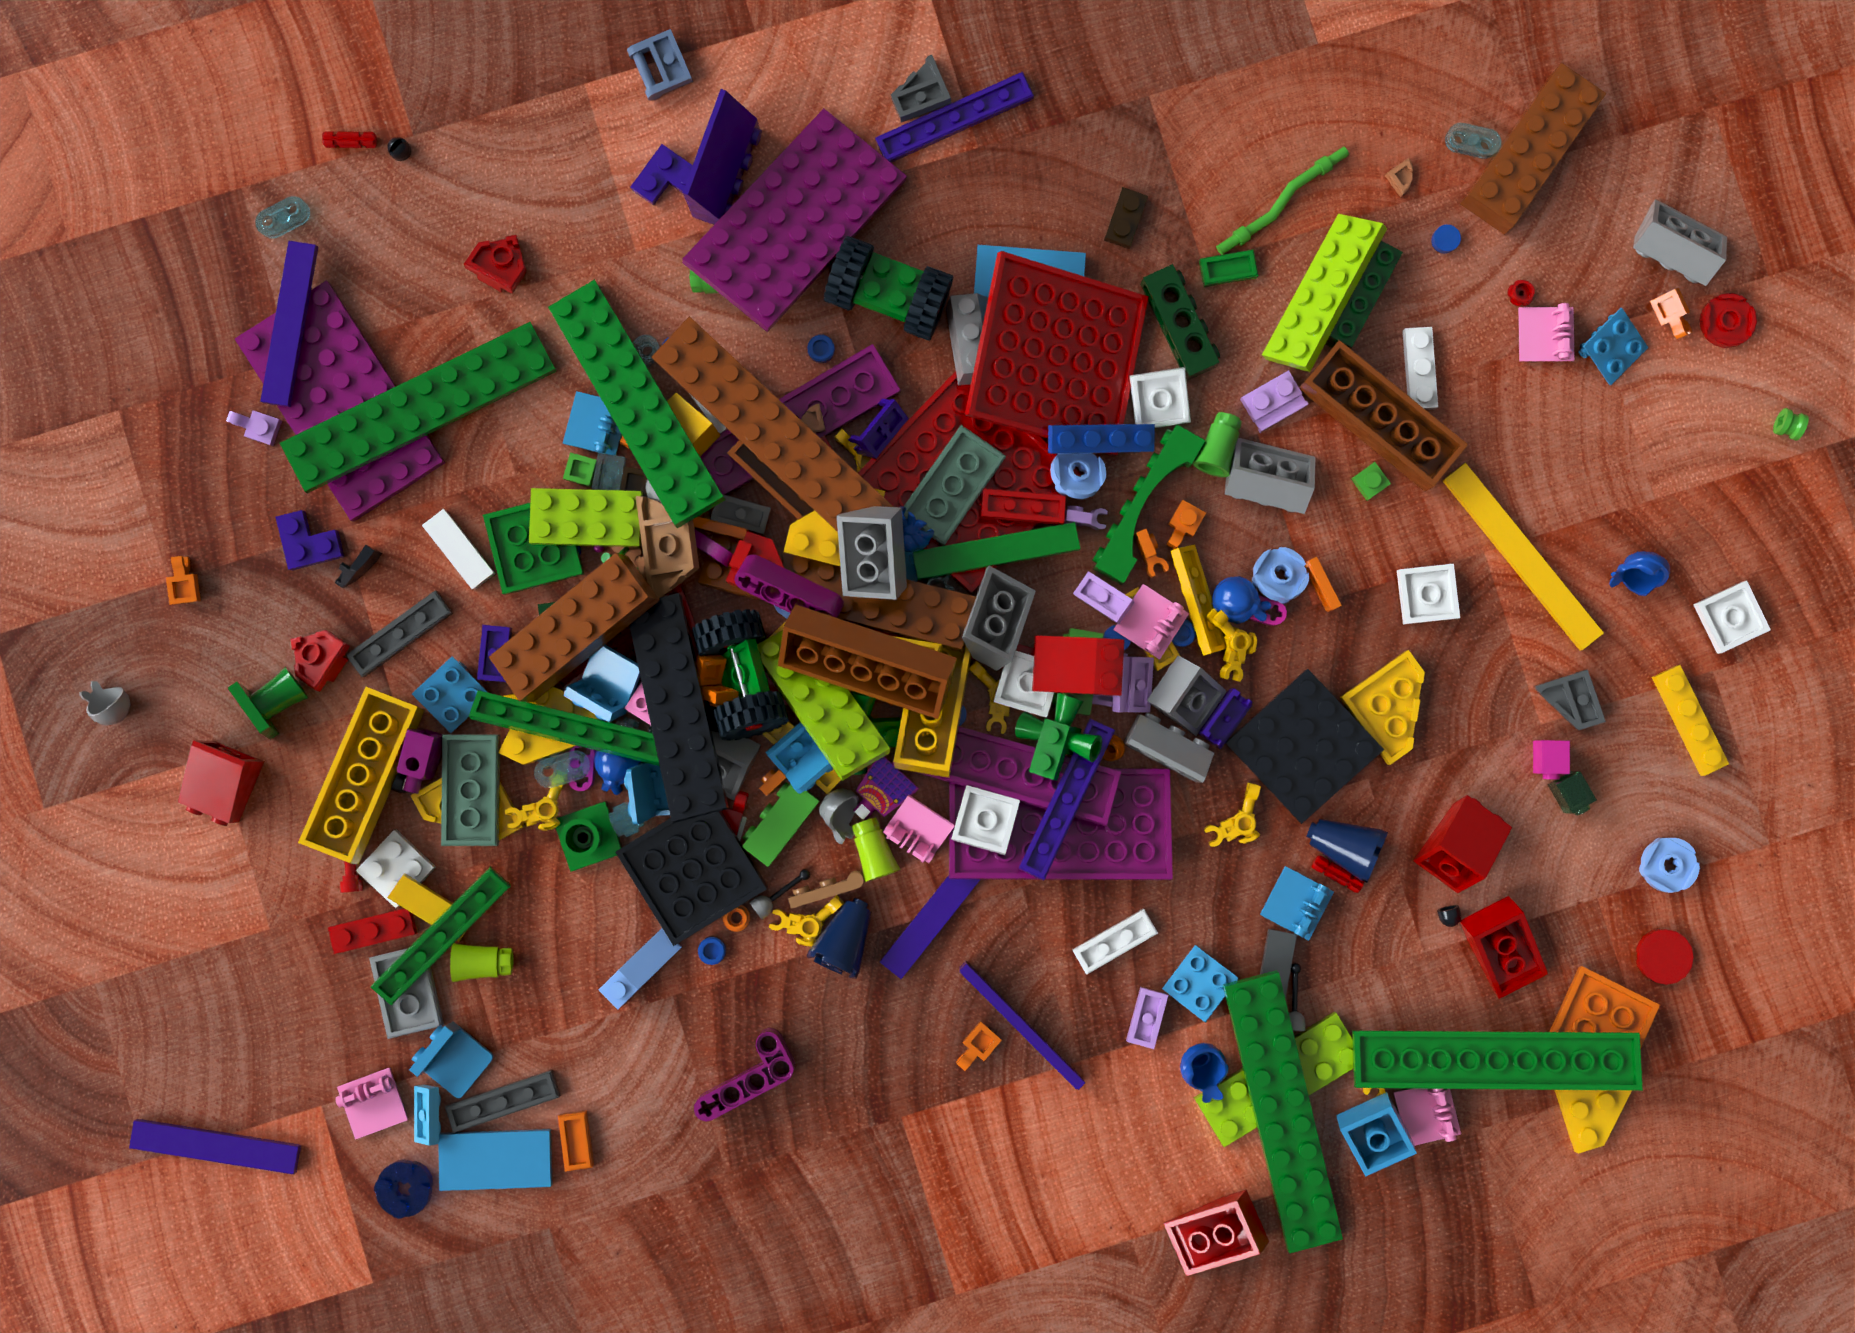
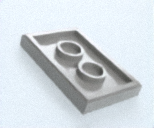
M408 948L370 957L374 982ZM431 967L392 1005L378 995L387 1039L444 1025Z

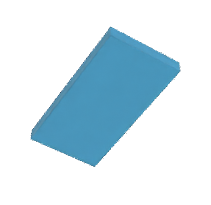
M978 245L974 294L978 293L989 297L996 257L1000 251L1084 276L1086 253Z
M551 1129L447 1132L439 1134V1191L551 1187L553 1185Z

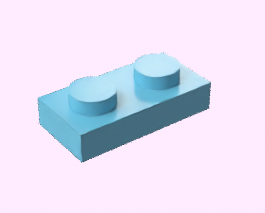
M425 1084L414 1086V1142L429 1146L439 1144V1134L441 1132L439 1122V1106L441 1103L439 1087Z

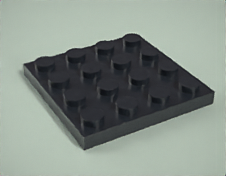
M1308 668L1226 741V744L1301 824L1384 750Z
M722 811L673 823L671 818L615 852L673 946L768 889L767 884L746 850L742 847L743 845Z

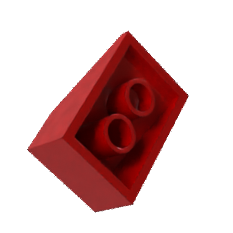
M1035 636L1032 691L1122 696L1124 640Z
M1509 896L1460 920L1466 939L1498 999L1548 975L1525 914Z
M1247 1189L1216 1199L1164 1223L1186 1276L1259 1255L1269 1243V1239Z

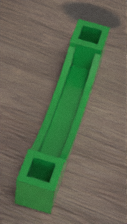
M1176 425L1172 431L1170 429L1166 430L1159 442L1164 445L1159 454L1153 453L1146 467L1150 468L1145 478L1140 476L1133 488L1137 492L1132 501L1126 500L1119 514L1123 515L1118 525L1113 523L1106 535V538L1110 539L1105 549L1100 546L1092 561L1096 563L1093 570L1119 585L1124 584L1138 560L1133 557V536L1138 516L1146 499L1158 483L1167 475L1182 466L1189 468L1206 440L1179 425Z

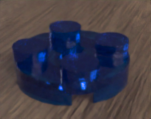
M397 1160L380 1173L374 1186V1192L379 1205L388 1214L397 1219L410 1217L419 1213L430 1202L433 1178L429 1170L422 1163ZM399 1182L402 1184L408 1182L411 1187L408 1189L410 1195L399 1192Z

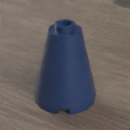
M1319 819L1318 823H1311L1306 837L1311 839L1309 844L1359 880L1367 883L1388 832L1381 829Z
M854 898L852 902L846 901L809 949L807 958L815 957L813 962L841 975L845 971L850 974L849 978L857 979L872 913L867 909L869 904L857 898Z

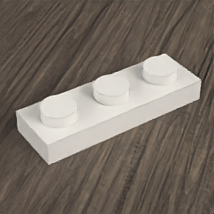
M1432 327L1405 328L1402 332L1407 395L1425 410L1437 409L1438 396Z

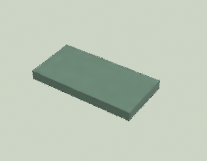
M960 425L904 505L907 508L904 513L905 518L908 519V512H911L916 520L926 522L927 524L920 530L927 532L932 528L934 530L932 539L944 546L1006 458V455Z
M442 735L441 846H499L500 754L498 752L500 750V735Z

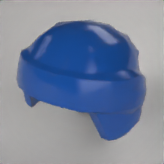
M900 506L903 519L904 551L913 552L927 547L934 536V530L932 528L927 532L920 530L927 523L922 520H916L911 512H908V519H906L904 513L907 508Z
M1635 552L1628 555L1624 563L1620 564L1617 570L1611 573L1612 578L1609 585L1612 588L1623 581V584L1633 593L1647 596L1655 588L1663 586L1667 582L1670 575V565L1665 558L1655 552Z
M1241 576L1228 577L1222 580L1216 586L1212 596L1214 609L1217 612L1222 610L1228 616V622L1234 624L1243 623L1252 615L1259 621L1264 622L1267 618L1265 611L1269 610L1272 606L1269 601H1261L1254 584Z
M596 751L594 756L595 769L604 781L601 789L606 792L611 789L615 795L622 792L620 785L624 784L627 769L641 764V761Z
M1200 1043L1193 1045L1183 1054L1181 1059L1180 1071L1183 1079L1192 1088L1203 1092L1202 1101L1204 1103H1209L1212 1098L1214 1100L1223 1099V1094L1217 1085L1223 1081L1228 1073L1229 1066L1225 1056L1220 1049L1212 1044Z

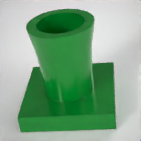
M284 667L273 679L252 694L239 682H235L228 687V690L259 733L270 740L280 734L270 719L290 706L308 699L307 694L287 667Z
M607 801L557 818L561 824L556 827V831L570 872L617 856L615 852L622 848ZM582 832H585L588 835V841L586 843H584L582 840Z

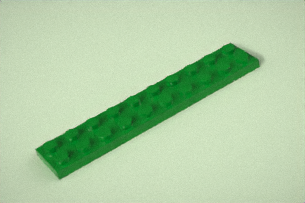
M595 279L548 307L675 527L678 529L725 501L718 486Z
M528 322L280 442V445L302 488L308 494L555 373L556 369L531 322Z
M1275 970L1223 984L1287 1251L1294 1253L1342 1240L1340 1224L1279 972Z
M1352 1030L1355 1088L1643 1091L1640 1033Z

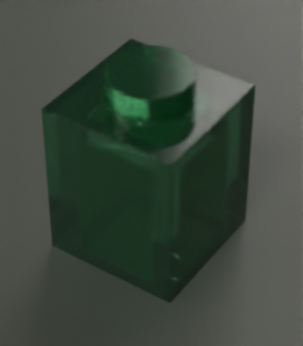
M1570 771V774H1565L1560 779L1547 784L1563 813L1575 814L1576 816L1583 814L1591 808L1589 806L1591 803L1597 801L1581 771Z

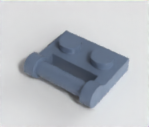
M671 29L638 42L627 49L629 57L634 59L646 87L645 94L649 101L656 100L667 92L693 82ZM651 51L663 79L658 84L655 83L644 57V54Z

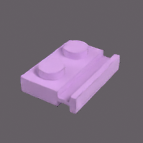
M1289 370L1240 399L1252 421L1257 425L1259 433L1308 405Z
M1123 657L1122 696H1113L1112 711L1150 712L1151 704L1147 700L1152 693L1154 658Z

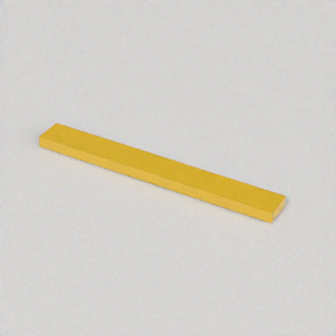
M1466 463L1442 480L1579 651L1584 650L1604 634Z

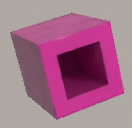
M1533 741V773L1543 774V779H1560V774H1570V741Z

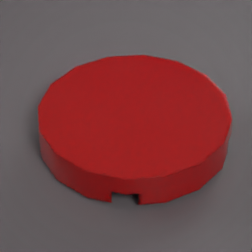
M1735 293L1721 294L1708 301L1702 309L1699 319L1700 328L1705 338L1713 345L1721 348L1736 347L1747 341L1755 332L1757 325L1756 311L1753 305L1750 306L1747 299L1742 295Z
M1667 929L1651 930L1641 938L1636 947L1637 967L1642 975L1652 982L1665 985L1677 983L1685 978L1692 968L1694 958L1692 947L1687 939L1676 931Z

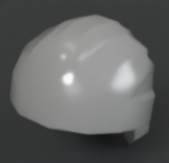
M91 681L92 693L86 691L79 692V696L89 702L87 714L94 722L108 726L123 721L128 715L131 706L130 699L122 687H112L103 690L98 681Z
M844 788L827 794L819 806L820 815L824 819L825 824L832 830L834 838L839 844H843L846 837L849 839L853 838L854 833L849 823L855 814L853 809L859 804V797L853 791Z

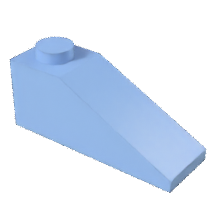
M661 928L599 991L618 1010L682 946L679 943L673 946L663 928Z

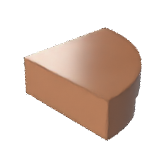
M1409 158L1385 175L1400 197L1410 188L1413 179V165Z
M815 404L804 413L801 421L815 434L826 432L820 405Z

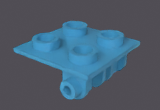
M1620 308L1614 315L1611 314L1602 326L1597 328V332L1594 331L1591 334V338L1580 345L1578 353L1583 358L1590 356L1607 383L1612 385L1648 349V346L1623 308Z
M576 391L563 444L616 457L622 434L603 401L598 396Z
M453 656L412 693L450 733L469 717L477 691L488 692L466 670L467 667L461 661L458 662Z
M1285 866L1260 915L1309 941L1334 891Z
M1195 945L1162 989L1206 1023L1225 998L1223 984L1237 981L1239 978Z

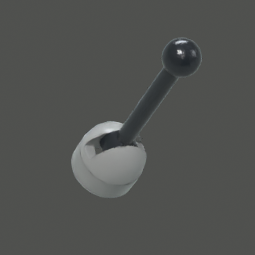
M807 869L801 870L798 877L771 897L760 895L749 903L763 920L771 913L773 901L800 881L808 880L810 872Z
M1293 963L1291 965V972L1293 973L1292 1011L1289 1012L1293 1031H1305V1018L1297 1011L1298 974L1301 972V966L1298 963Z

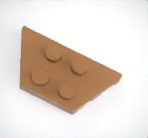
M636 496L647 583L658 598L665 597L699 569L694 523L691 520L677 529L661 502L645 496Z

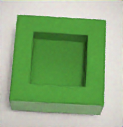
M570 452L563 479L591 487L598 461Z
M1376 462L1351 478L1366 501L1391 484Z

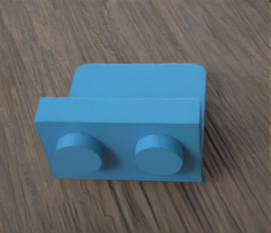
M604 645L589 657L582 679L568 685L563 696L572 700L574 705L594 713L598 719L611 722L627 712L624 708L633 696L640 678L638 663Z
M801 722L765 752L783 772L798 794L811 789L823 774L833 770V767Z
M643 762L627 769L624 784L629 794L628 814L632 818V823L641 824L655 816L670 815L660 766Z
M452 1021L444 1027L439 1025L429 1037L433 1041L427 1048L421 1047L411 1059L415 1063L409 1070L417 1077L423 1073L428 1074L454 1097L461 1098L491 1063L494 1056L487 1048Z

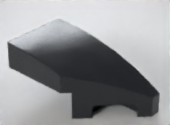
M365 545L352 565L344 562L340 564L339 569L342 573L336 579L335 584L341 588L352 584L377 562L382 553L371 546Z

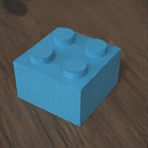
M1387 1092L1336 1115L1340 1131L1365 1177L1417 1154L1413 1140Z

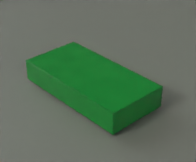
M1254 249L1206 257L1199 260L1204 287L1256 279L1258 277Z

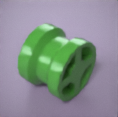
M1784 408L1775 420L1773 432L1780 436L1786 434L1790 439L1797 441L1803 436L1809 417L1803 413L1794 414L1791 409Z

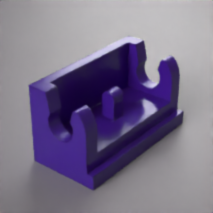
M881 399L878 405L883 408L860 436L852 435L848 439V441L857 444L853 448L857 454L876 459L909 419L894 399Z
M1235 688L1228 690L1198 733L1219 749L1224 746L1253 703L1251 700L1242 697L1241 693Z

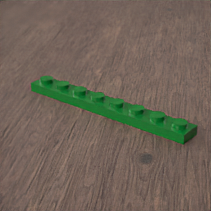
M479 690L469 714L472 720L660 766L653 733L528 702H521L516 699Z

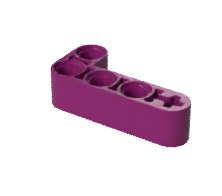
M757 555L747 556L734 578L736 585L743 591L791 613L796 604L838 618L844 607V601L837 593Z
M774 1028L764 1029L756 1040L755 1046L763 1062L699 1096L694 1105V1113L698 1119L711 1121L791 1078L795 1069V1061L778 1030ZM772 1036L776 1040V1047L773 1049L765 1048L762 1044V1038ZM777 1061H785L789 1065V1071L784 1074L777 1072L775 1063ZM760 1074L764 1078V1085L754 1086L750 1081V1076ZM728 1087H735L739 1091L740 1097L735 1100L730 1099L725 1091ZM719 1096L720 1102L713 1106L711 1112L708 1108H702L705 1101L707 1104L716 1101Z

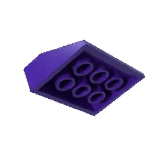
M720 89L683 190V195L692 217L713 225L732 206L735 195H740L744 183L741 180L744 170H749L753 155L750 154L753 145H758L762 130L759 129L758 119L723 89Z

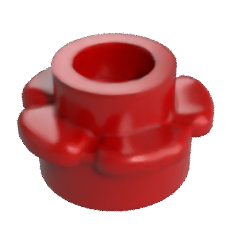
M1525 280L1515 281L1514 285H1510L1507 291V295L1511 298L1510 302L1515 306L1529 305L1533 301L1535 293L1534 286ZM1519 291L1523 292V296L1519 295Z

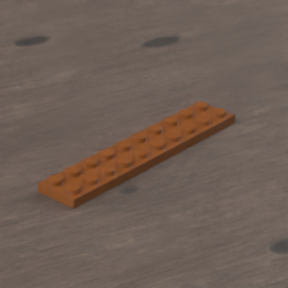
M690 316L651 357L837 532L838 514L873 506L893 507Z
M715 533L712 537L714 542L733 554L740 540ZM776 547L785 569L841 596L844 601V607L838 619L913 640L942 644L944 648L963 652L965 643L962 636L976 599L975 596L906 579L907 588L896 600L843 596L840 566L785 553L784 548ZM709 555L706 556L698 580L700 585L764 601L743 591L739 587L728 584L726 579L731 567L724 566Z

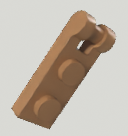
M853 871L847 879L836 882L835 877L819 882L820 887L812 890L809 889L808 885L794 889V895L788 898L791 909L858 889L864 883L863 873Z

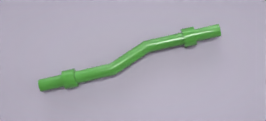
M1342 147L1328 157H1321L1315 161L1313 167L1291 180L1269 212L1248 226H1241L1233 231L1231 237L1216 246L1218 252L1223 255L1238 244L1242 246L1251 240L1252 235L1275 221L1297 189L1319 175L1324 176L1333 170L1334 165L1349 156L1347 148Z

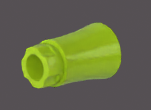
M876 817L852 825V830L856 837L854 841L862 865L864 882H869L901 870L890 850L883 829H880Z
M454 943L450 958L452 982L499 977V975H512L514 964L513 949H500L499 946L483 947Z

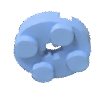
M1058 453L1051 463L1050 471L1055 489L1063 496L1067 495L1075 499L1092 497L1106 479L1105 464L1100 456L1097 458L1093 453ZM1075 466L1079 468V471L1084 472L1081 477L1074 474Z
M1279 547V549L1265 551L1258 558L1253 568L1252 583L1267 598L1279 603H1288L1305 590L1309 582V572L1307 573L1304 559L1297 552L1286 547ZM1284 570V576L1287 579H1279L1275 571Z
M1672 837L1657 838L1645 848L1641 857L1639 872L1654 889L1674 893L1685 890L1693 885L1698 877L1700 866L1699 862H1697L1694 848L1686 841ZM1672 857L1676 868L1675 870L1669 869L1666 871L1664 862Z

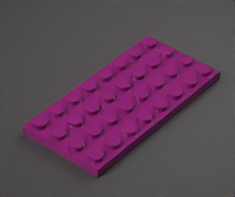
M823 108L683 257L682 263L768 333L836 258L845 237L850 236L854 238L903 185L907 175Z
M327 280L311 290L291 407L278 406L295 435L396 387L334 288ZM276 313L235 338V341L262 383H264ZM426 435L327 485L350 521L354 522L445 464V461L429 436Z
M1114 769L1121 771L1107 826L1074 817L1045 880H1172L1170 769ZM949 782V822L955 825L966 787ZM1022 802L1019 803L1005 855L951 840L953 828L949 833V879L1040 880L1019 870V866L1046 809Z

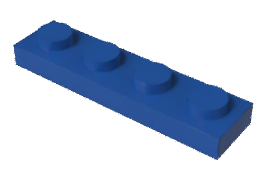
M1155 424L1048 425V453L1154 452Z

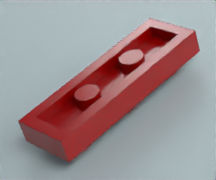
M983 489L981 518L1061 525L1064 524L1066 496Z
M405 908L328 927L334 954L417 934L413 913Z

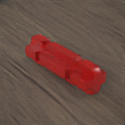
M325 131L322 133V143L326 148H336L337 145L340 148H362V146H365V148H376L377 136L374 132H363V134H360V132L338 131L337 134H334V131Z
M1320 855L1312 863L1311 867L1320 873L1324 872L1325 876L1343 886L1347 885V888L1353 892L1359 893L1364 885V881L1359 880L1354 875L1351 876L1352 874L1335 863H1329L1328 859Z

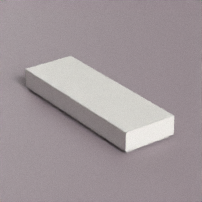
M442 509L422 525L472 590L477 589L496 574L447 510Z
M1141 909L1072 949L1087 975L1158 934L1145 909Z

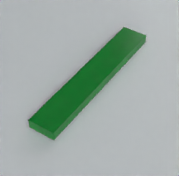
M1075 522L913 551L912 555L917 580L987 568L988 566L993 567L1079 551L1081 548Z
M490 866L371 985V988L387 1003L392 1005L511 887V884Z

